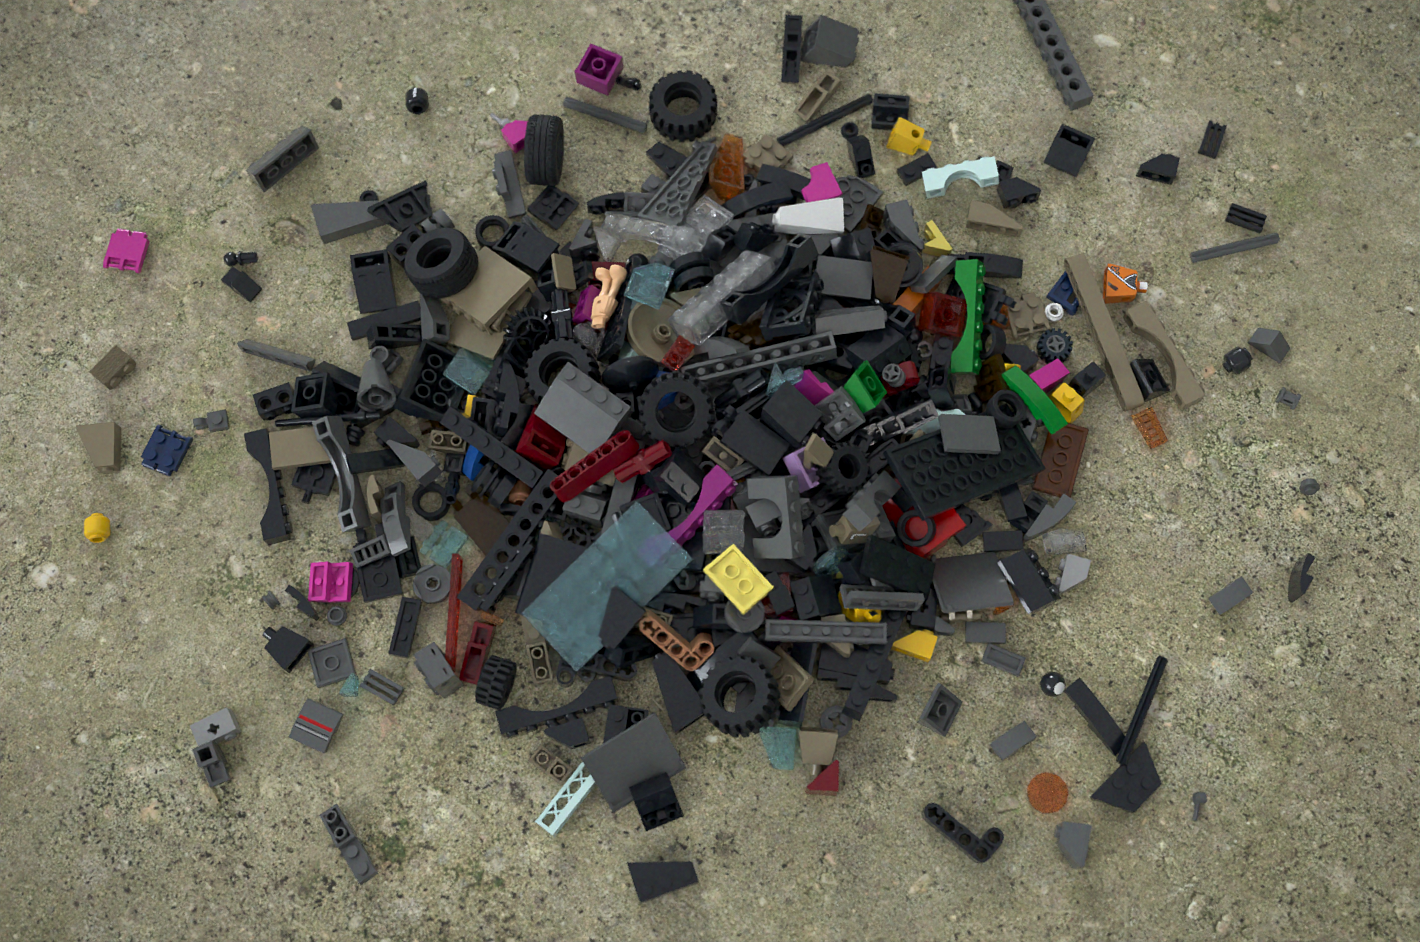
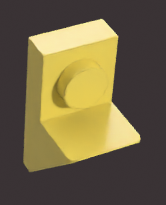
M933 220L926 223L924 235L929 242L924 244L922 253L939 257L951 254L952 247Z

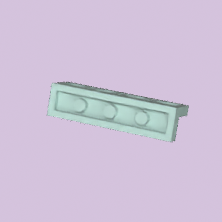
M583 762L535 821L554 837L596 785L591 775L583 778L582 769L585 767ZM581 781V787L578 791L570 794L569 786L571 783ZM568 797V803L563 810H557V801L560 798ZM547 814H555V820L549 827L542 822Z

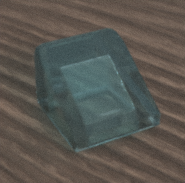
M351 673L339 694L342 697H357L359 677Z

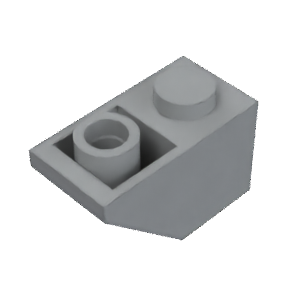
M1067 554L1064 559L1061 558L1058 570H1061L1060 577H1056L1054 583L1059 589V596L1082 584L1087 579L1091 560Z

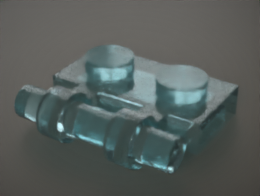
M442 520L439 525L433 528L434 532L428 540L425 539L422 543L423 547L419 552L426 556L428 551L432 550L433 552L429 558L447 569L469 537L451 526L448 532L445 531L448 523ZM439 536H442L443 539L440 541L438 546H436L434 543L437 541Z

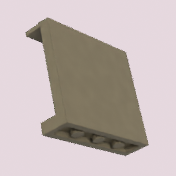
M484 246L477 253L478 267L471 282L458 293L442 298L441 301L448 308L451 306L459 316L461 314L464 315V318L470 324L474 322L481 332L486 331L492 335L493 332L489 326L526 289L534 293L538 287L529 275Z

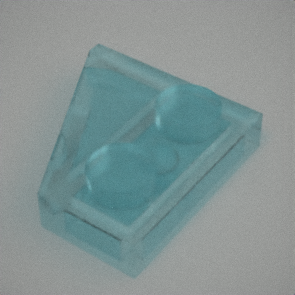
M779 727L760 728L759 735L772 768L793 770L796 729Z

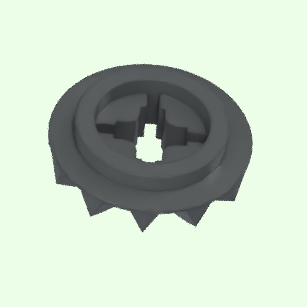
M831 706L822 713L820 725L825 729H833V722L829 719H835L840 714L839 722L843 725L835 727V729H838V738L847 735L851 730L852 718L841 714L844 707Z

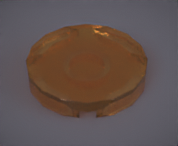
M1047 772L1038 774L1030 780L1027 786V798L1030 805L1041 813L1052 814L1058 812L1067 802L1068 789L1066 783L1057 775Z

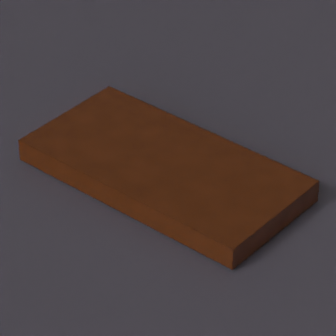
M1068 423L1052 435L1048 430L1040 458L1046 469L1036 474L1032 490L1059 498L1066 494L1071 498L1089 431L1088 428Z

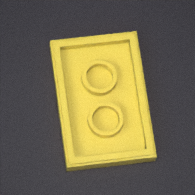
M734 544L703 569L704 573L743 615L774 589Z

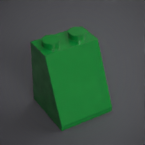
M865 360L843 387L855 401L862 414L875 408L887 393L868 360Z

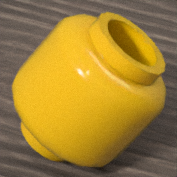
M93 513L84 520V536L90 542L101 543L110 536V519L103 516L102 513Z

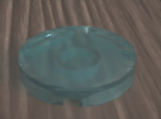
M842 546L827 551L817 560L813 571L817 576L835 575L839 572L837 564L849 552Z

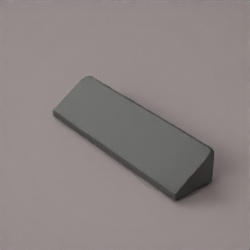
M249 339L237 343L242 352L309 372L312 371L316 361L311 357Z

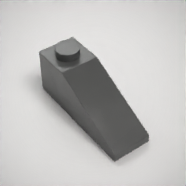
M392 440L386 442L424 487L442 473L438 467L440 463L434 456L429 457L423 451Z

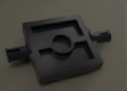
M324 463L297 468L291 485L305 491L301 502L310 504L312 494L330 495L336 479L332 463Z

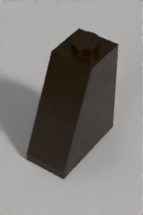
M874 245L870 253L876 298H879V301L882 303H895L910 257Z

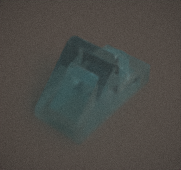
M775 362L767 387V396L775 394L785 380H788L792 385L801 381L804 375L801 367L796 369L790 368L782 374Z

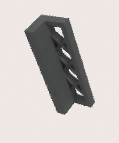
M840 586L844 608L917 611L925 601L923 593H903L890 586Z

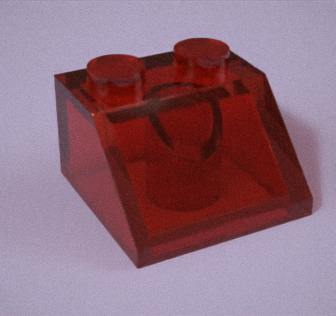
M936 291L924 293L917 330L931 334L937 333L944 336L961 337L967 307L966 300Z

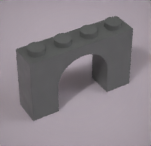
M797 475L763 476L747 479L749 499H770L777 504L782 514V527L776 536L753 538L754 558L793 559L804 556L805 545L803 543V525L801 521Z

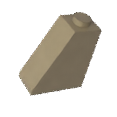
M115 422L76 425L78 434L94 467L103 474L121 471V427Z

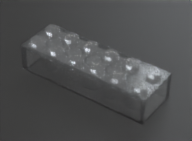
M750 250L742 252L735 261L728 264L727 268L716 275L710 283L702 287L694 297L690 298L686 304L676 310L668 319L676 336L699 346L728 321L720 302L732 291L750 289L764 281L775 269L772 258Z

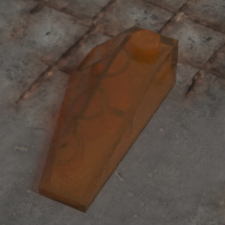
M728 133L724 135L709 168V184L718 199L725 202L742 194L744 191L742 137Z

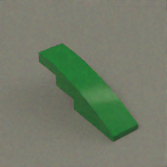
M1016 365L1001 374L1011 391L1022 398L1036 421L1040 418L1042 419L1051 435L1068 424L1045 392Z

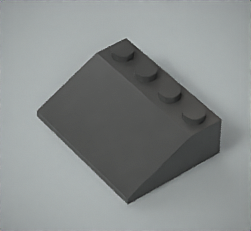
M568 362L556 376L534 414L583 450L591 453L616 435L632 414V410L628 404Z

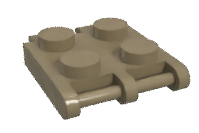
M1035 292L1022 294L1021 301L1019 296L1012 297L1017 302L1014 309L1003 306L1006 318L1009 319L1008 324L1014 340L1020 336L1028 334L1032 336L1034 333L1048 329L1050 331V325L1040 296L1036 297ZM1044 326L1042 328L1033 329L1035 327ZM1026 329L1028 330V331H1025V332L1017 333L1018 331H1022V330H1026Z

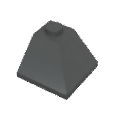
M1063 821L1059 823V826L1056 825L1054 837L1057 838L1056 844L1072 869L1085 867L1092 825Z

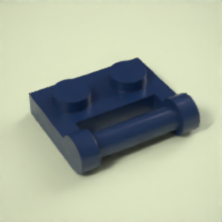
M1065 270L1046 298L1060 304L1069 315L1074 316L1078 311L1079 302L1077 297L1072 303L1067 301L1074 290Z

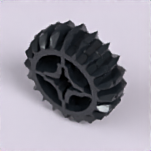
M522 307V312L515 310V316L509 315L511 321H505L508 327L503 328V331L506 332L503 335V338L507 340L505 344L508 346L512 338L524 339L527 345L520 346L527 355H531L535 350L538 351L540 345L543 343L546 345L550 341L548 338L554 336L550 332L554 329L550 324L551 319L547 318L545 312L541 313V310L538 308L535 310L533 307H529L527 310V308ZM530 319L538 320L540 325H532Z

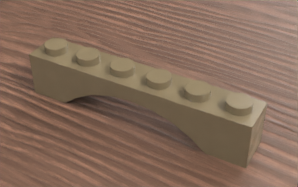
M1144 301L1127 309L1123 318L1132 333L1150 341L1164 356L1172 376L1171 396L1180 411L1200 402L1205 396L1204 389L1201 384L1197 383L1192 369L1187 367L1184 362V356L1176 349L1172 337L1166 333L1164 324L1156 317L1154 308L1147 301Z

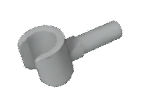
M494 113L490 114V117L499 123L501 129L507 123H511L508 118L502 121Z

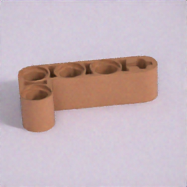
M646 609L647 613L639 621L641 632L688 671L699 668L714 652L712 637L708 633L698 634L689 643L657 614ZM660 632L666 633L664 636H658L657 634ZM702 643H708V646L701 647L700 645ZM675 644L681 645L679 648H672ZM688 657H695L693 660H686Z

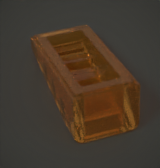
M1152 407L1131 415L1150 449L1168 441ZM1146 415L1148 418L1143 420L1142 417ZM1151 422L1152 425L1146 428L1145 424ZM1152 429H1155V430H1156V432H1154V433H1152V434H1149V432H1148V431H1150V430H1152ZM1159 435V439L1155 441L1152 440L1153 437Z

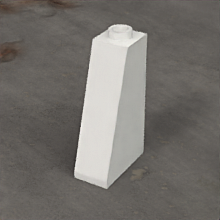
M839 197L782 206L773 214L772 224L775 225V232L801 233L804 235L838 233V237H840L844 232L843 198Z

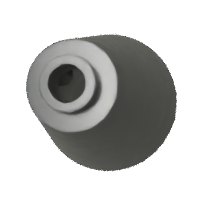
M371 359L364 363L357 393L358 405L365 411L376 412L377 409L385 411L396 402V393L381 361Z

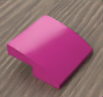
M810 369L804 370L794 385L813 405H816L834 392L826 382L820 383Z
M328 561L311 563L308 601L351 602L353 563H330Z

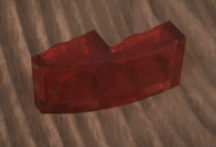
M679 335L660 362L672 371H678L695 345Z

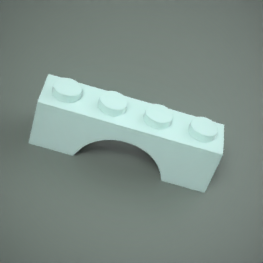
M986 156L975 161L967 160L956 165L948 164L937 169L929 168L922 172L927 199L944 196L947 187L953 181L961 178L972 179L981 188L999 184L995 156Z

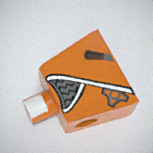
M1107 264L1104 270L1103 300L1105 304L1132 302L1137 292L1146 293L1147 282L1137 281L1138 272L1136 270Z

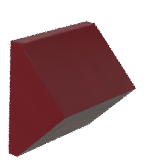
M836 759L806 786V794L836 796L839 786V761Z

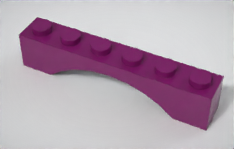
M716 465L703 479L699 500L687 519L667 533L649 537L637 549L640 557L657 571L664 568L668 563V559L681 550L682 544L695 535L696 529L708 521L710 514L722 506L724 499L736 491L738 483L723 468Z

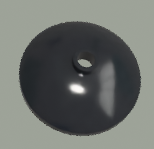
M627 357L609 365L602 373V382L605 387L613 391H637L650 384L656 378L659 366L657 361L650 357Z

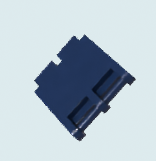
M158 424L141 455L143 459L141 465L171 476L173 471H178L193 441V437L182 436L177 431H169Z

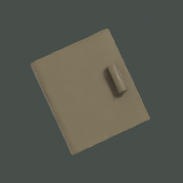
M524 291L489 326L493 332L492 335L486 331L481 332L474 322L470 324L464 318V315L461 314L459 316L457 314L449 328L450 340L446 344L495 360L506 341L503 338V335L506 334L503 328L508 327L505 321H511L509 315L515 316V310L522 312V307H526L532 294Z

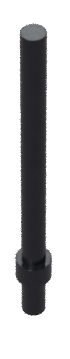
M364 410L358 411V413L327 416H341L343 422H368L372 419H382L383 414L382 411L368 412ZM325 416L279 419L275 421L276 427L311 425L312 422Z

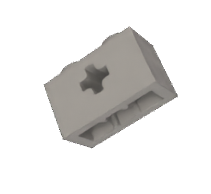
M227 707L190 725L198 746L210 741H214L217 744L224 740L230 741L237 737L236 734L242 732L233 710Z

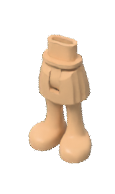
M611 265L610 270L605 268L596 269L595 276L602 282V290L599 296L594 298L591 319L593 321L591 327L595 329L605 326V322L610 319L618 305L615 297L627 276V271L622 266Z

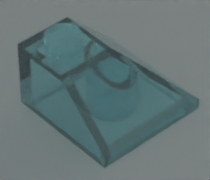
M658 262L634 268L624 296L659 310L675 269Z

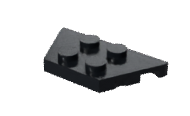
M422 181L368 207L367 212L401 233L412 224L415 226L419 225L425 219L432 218L433 214L432 207L430 206V196L427 192V181Z
M1142 742L1131 753L1128 764L1125 766L1120 765L1090 798L1134 813L1162 784L1147 744Z

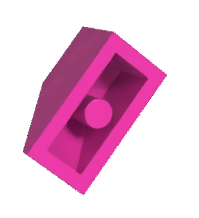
M515 120L512 123H507L501 129L503 139L515 154L524 148L528 121Z

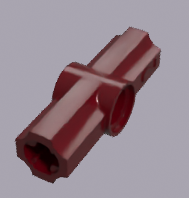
M661 440L647 449L642 448L638 450L628 460L613 469L615 477L623 483L639 473L642 475L649 472L655 464L672 455L670 446L667 442Z

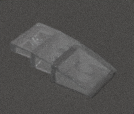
M704 195L690 208L680 231L671 229L657 249L672 260L690 252H702L710 232L726 226L733 220L734 214Z

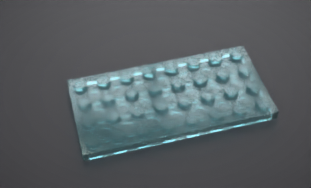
M636 501L522 614L577 672L603 647L600 643L602 639L598 635L611 589L614 585L620 587L640 606L644 607L693 558Z

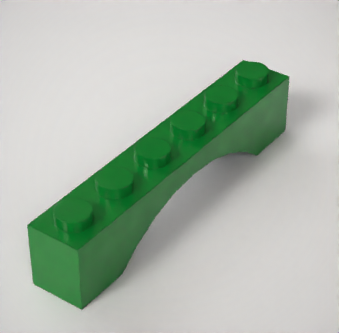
M978 259L957 260L955 266V280L965 295L968 315L963 337L951 354V373L955 375H979V370L982 366L980 359L982 341L980 338L983 331L981 315L984 312L982 295L985 293L983 276H985L986 268L984 263Z

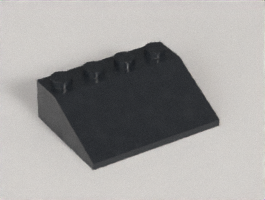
M424 338L416 350L393 408L409 416L440 422L450 407L458 408L475 362Z

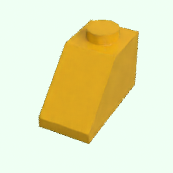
M918 630L893 642L891 650L929 663L938 637L932 631Z

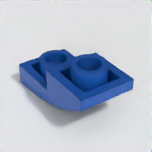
M471 444L465 455L462 472L470 480L474 481L484 466L480 459L485 454Z

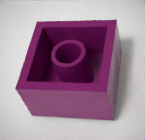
M590 43L575 70L576 83L608 96L616 83V78L624 68L623 57Z

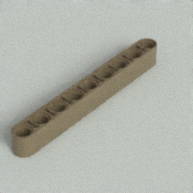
M1081 253L1065 258V270L1123 411H1128L1143 406V395L1086 256Z

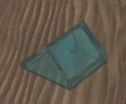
M462 347L443 375L475 395L487 379L492 367Z

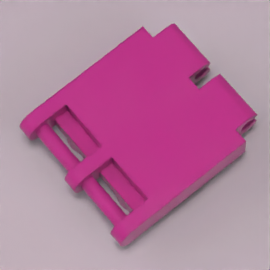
M118 228L116 233L111 235L103 261V268L114 267L119 268L121 271L127 269L140 273L150 242L147 239L148 235L145 232L133 231L132 233L130 230Z

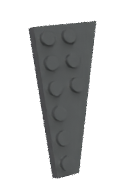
M702 141L637 215L639 220L680 231L718 151L716 144Z

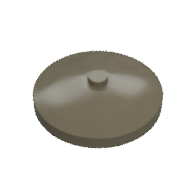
M652 297L638 302L630 311L626 335L630 345L639 356L653 358L657 361L659 367L665 368L681 366L693 357L695 353L692 340L700 339V334L695 320L681 305L669 299Z

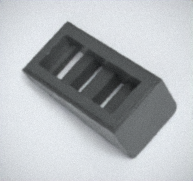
M385 534L350 550L356 568L392 554ZM375 544H376L377 549H378V551H379L378 554H377V552H376V550H375V547H374ZM366 548H369L372 557H369ZM360 550L362 551V554H363L364 559H365V560H363V561H362V559H361V557H360V554H359V552H358V551H360Z

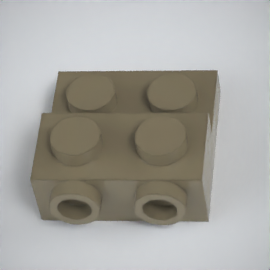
M765 134L743 154V163L748 169H753L758 174L762 164L783 169L792 160L793 154Z

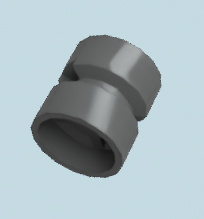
M441 208L432 214V218H427L420 223L425 233L438 228H455L452 220Z

